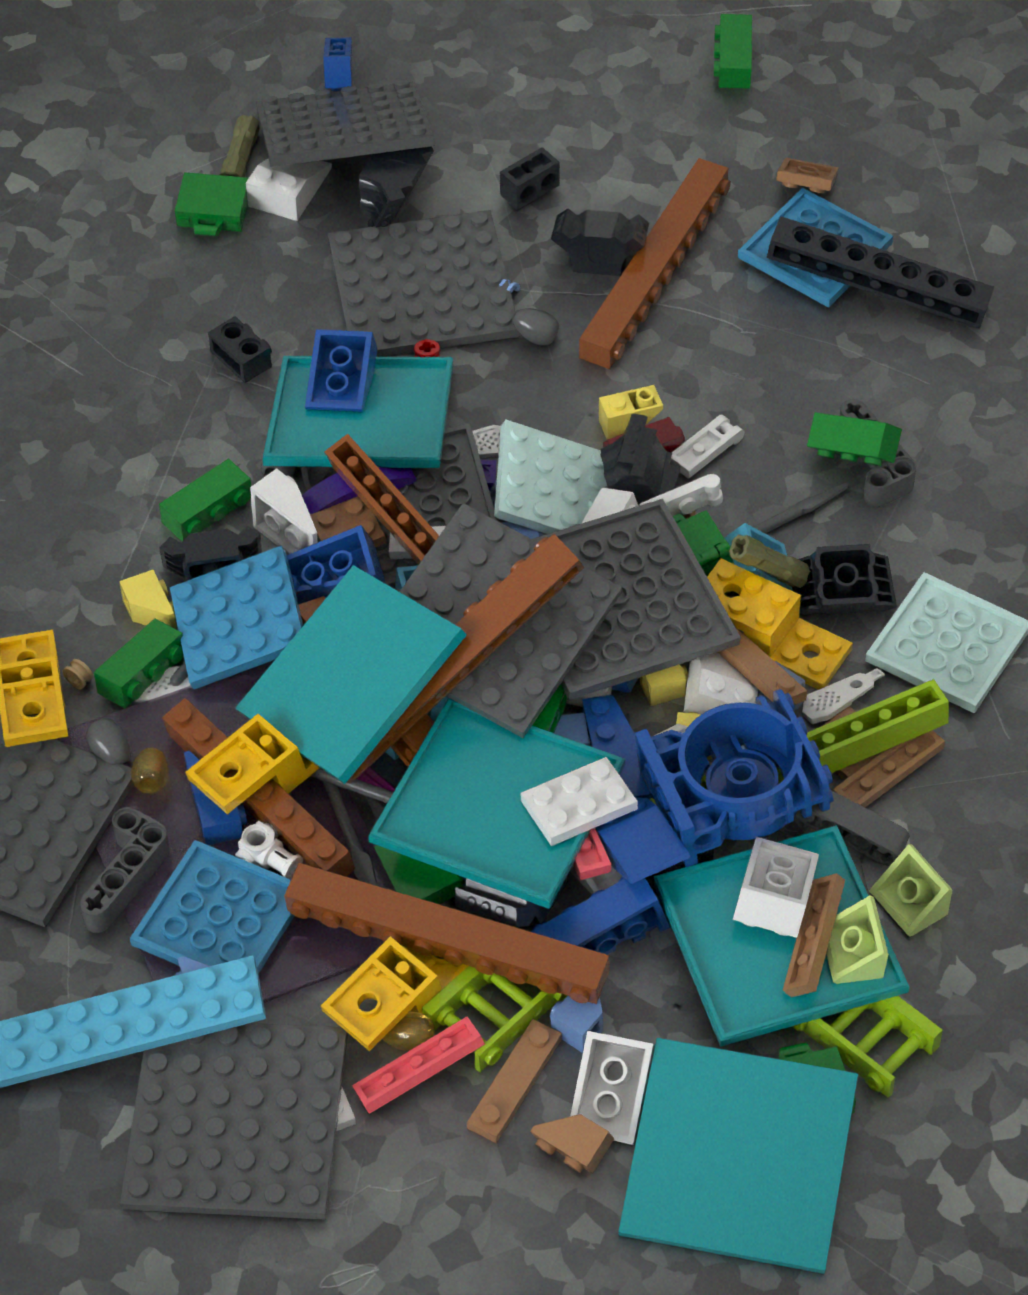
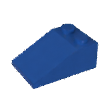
M316 329L305 409L363 412L374 376L378 349L373 332Z
M647 797L636 798L638 801L637 810L595 827L611 862V866L631 884L690 858L688 850L658 806Z

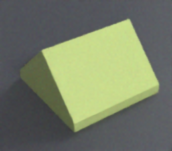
M912 844L907 845L869 890L908 936L917 934L948 915L952 895L951 887Z
M871 895L836 915L826 952L832 980L836 984L884 977L888 951L875 899Z

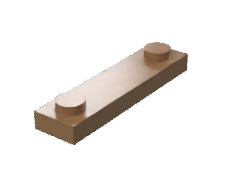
M736 628L741 637L740 645L719 651L718 653L772 702H774L773 691L781 689L784 694L789 693L794 705L806 701L807 690Z
M932 730L887 749L836 786L832 791L863 807H867L943 750L945 740Z
M837 873L812 881L807 905L783 987V991L790 997L816 992L845 884V879Z
M532 1019L467 1122L468 1130L495 1143L499 1141L561 1042V1032Z

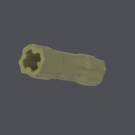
M241 115L237 118L228 155L223 162L219 175L245 177L249 156L260 130L259 121L255 117Z
M738 534L732 540L729 550L732 559L770 574L778 581L791 587L797 586L801 588L807 582L810 572L807 563L775 551L748 535L742 536Z

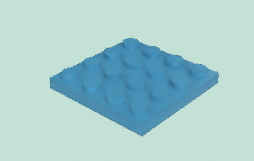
M802 188L738 250V258L829 308L850 287L849 285L766 258L770 241L780 216L885 251L892 245L893 235Z
M282 545L170 587L178 630L183 633L180 640L188 679L194 690L275 660L303 627L286 551Z
M194 840L130 937L131 946L178 966L177 958L182 956L208 966H214L253 955L259 974L294 918V915L287 910L284 897L291 880Z

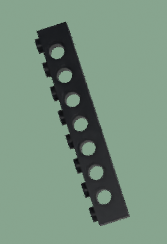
M780 216L772 235L766 257L979 329L994 290V286L983 282L975 281L956 273L948 272Z

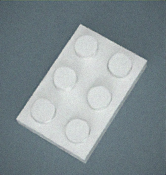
M607 757L521 792V802L551 846L638 809V801Z

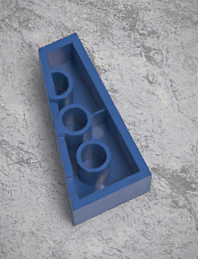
M362 525L287 555L298 605L323 596L327 598L353 565L386 584L374 541Z
M606 695L582 699V713L585 715L590 746L624 758L625 766L620 777L635 798L647 797L651 799L652 796L639 771L635 733L614 696Z
M622 877L618 883L605 890L596 891L589 899L576 906L566 908L559 916L552 920L537 924L530 932L607 955L616 951L618 943L630 938L633 943H636L646 938L645 932L655 928L662 932L669 929L670 925L647 880L644 878L631 884Z

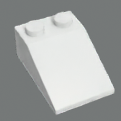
M269 158L257 165L246 182L248 207L298 221L331 170L332 164L324 161H313L270 167Z
M276 468L250 487L252 520L255 529L277 546L282 545L289 554L318 543L316 528L298 485L292 477L284 475Z
M718 652L689 662L684 703L685 713L695 712L703 714L710 709L730 703L756 704L755 698L758 696V688Z
M756 837L733 920L740 921L747 926H757L772 930L779 935H789L797 938L819 854Z
M587 1031L570 1116L581 1114L609 1131L614 1137V1141L634 1145L639 1129L655 1045Z

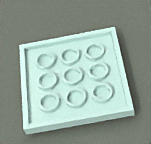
M505 419L501 425L494 517L546 534L581 524L601 488H608L600 456L601 450Z
M923 572L866 653L865 661L916 686L934 679L949 702L975 713L1027 636L1028 620Z

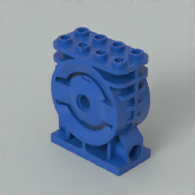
M781 689L773 691L774 702L768 703L766 698L761 695L755 698L756 704L740 702L715 707L697 717L684 733L669 730L651 737L647 729L635 732L639 771L655 804L690 854V858L683 861L685 867L698 864L697 854L721 846L724 839L752 840L756 839V837L768 836L780 830L787 823L793 822L794 816L798 811H800L804 818L812 816V806L815 804L818 805L822 812L830 810V803L834 801L829 784L833 783L830 769L827 765L822 766L819 761L820 753L814 740H808L805 722L801 716L796 717L794 702L789 693L784 694ZM710 755H711V757H712V759H713V762H712L711 765H710V763H709V761H708V759H707V757L710 756ZM776 766L779 768L784 778V780L780 784ZM708 769L706 774L707 789H705L701 786V782L706 770Z

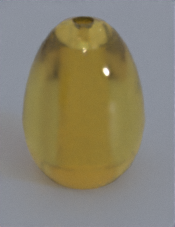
M147 747L140 751L131 767V779L134 786L139 791L147 794L161 790L169 776L167 759L163 752L156 747Z
M410 1011L382 1040L394 1048L410 1051L435 1035L434 1023L427 1015Z

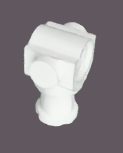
M260 821L244 829L242 837L238 841L239 850L235 854L236 857L264 869L273 868L281 873V876L290 880L298 863L303 864L304 860L299 854L293 855L285 850L283 842L277 839L279 835L274 827L269 823H262Z

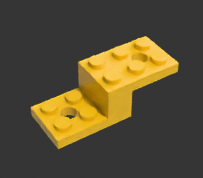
M722 558L707 576L734 626L743 631V634L772 660L777 661L803 678L805 684L817 690L826 687L852 651V642L799 618L800 594ZM729 591L737 592L739 596L729 598L724 594ZM807 651L816 652L818 656L808 658L805 657L803 653Z
M53 629L0 638V715L5 746L10 747L68 737L64 710L66 708ZM38 714V715L35 716V717H27V716H26V715Z
M257 714L185 773L190 782L226 814H229L270 779H273L289 794L320 767L302 756L296 745L260 714ZM228 770H238L236 775L232 777H223Z
M390 936L321 1005V1008L326 1015L368 1051H371L409 1011L422 1021V1007L464 971L468 965H453L445 959H439L432 954L430 956L420 955L412 948L400 945ZM364 1000H376L377 1005L373 1010L366 1012L359 1009Z

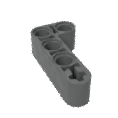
M857 399L846 400L840 407V416L880 422L868 407ZM900 444L898 445L894 463L882 462V466L868 464L871 469L865 476L863 498L869 505L874 507L884 506L909 494L913 490L916 463Z
M832 791L834 801L830 803V810L822 812L818 805L815 804L812 806V816L804 818L800 811H798L794 816V821L787 823L779 830L785 835L797 837L802 835L808 827L818 831L837 825L847 847L886 866H890L906 848L910 837L909 832L902 826Z
M130 807L119 809L112 817L116 842L123 849L80 900V909L85 928L94 933L106 931L114 923L170 853L165 826Z

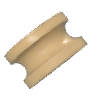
M73 659L70 662V666H66L62 670L65 679L77 689H83L86 686V682H90L93 679V673L90 668L78 659Z

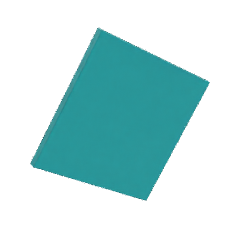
M283 356L263 453V466L333 467L324 451L346 434H349L377 467L440 468L454 366L452 357H376L374 376L363 412L305 409L312 356Z
M353 565L235 709L249 720L255 715L260 714L296 745L302 756L345 784L467 634L460 627Z
M448 698L371 830L369 842L550 909L590 830L551 846L521 802V792L605 757L608 758L620 775L625 766V759L532 726L525 737L521 738Z
M837 825L778 842L819 854L813 880L836 873L845 879L837 914L869 896ZM752 849L654 876V885L720 1047L909 992L910 986L881 924L888 951L883 978L836 984L832 980L826 955L816 992L790 997L783 991L797 938L789 935H779L772 930L757 926H747L740 921L733 920Z
M656 1038L618 1231L619 1236L825 1274L858 1073Z

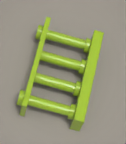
M468 966L422 1007L423 1025L431 1032H434L440 1025L450 1027L461 1020L455 1015V1012L464 1004H471L499 1028L487 1041L482 1037L485 1045L474 1052L475 1069L481 1072L488 1065L492 1066L498 1062L503 1051L525 1032L532 1019L537 1021L557 1002H563L567 995L557 992L549 994L541 991L532 999L506 977L495 973L486 975L477 971L475 967ZM487 983H493L519 1004L522 1009L509 1020L479 995L478 991Z
M899 996L846 1010L830 1026L820 1018L792 1026L798 1031L805 1032L825 1049L837 1046L842 1062L865 1079V1082L872 1090L880 1091L887 1098L893 1094L895 1076L892 1074L918 1048L924 1049L932 1055L940 1047L943 1032L940 1027ZM866 1008L872 1009L883 1019L856 1045L841 1035ZM892 1028L898 1029L908 1039L882 1065H879L866 1055Z

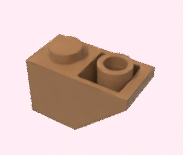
M581 1114L535 1125L530 1131L537 1139L535 1143L537 1147L550 1155H553L555 1151L566 1157L563 1162L579 1173L584 1168L593 1174L614 1141V1137L609 1131Z

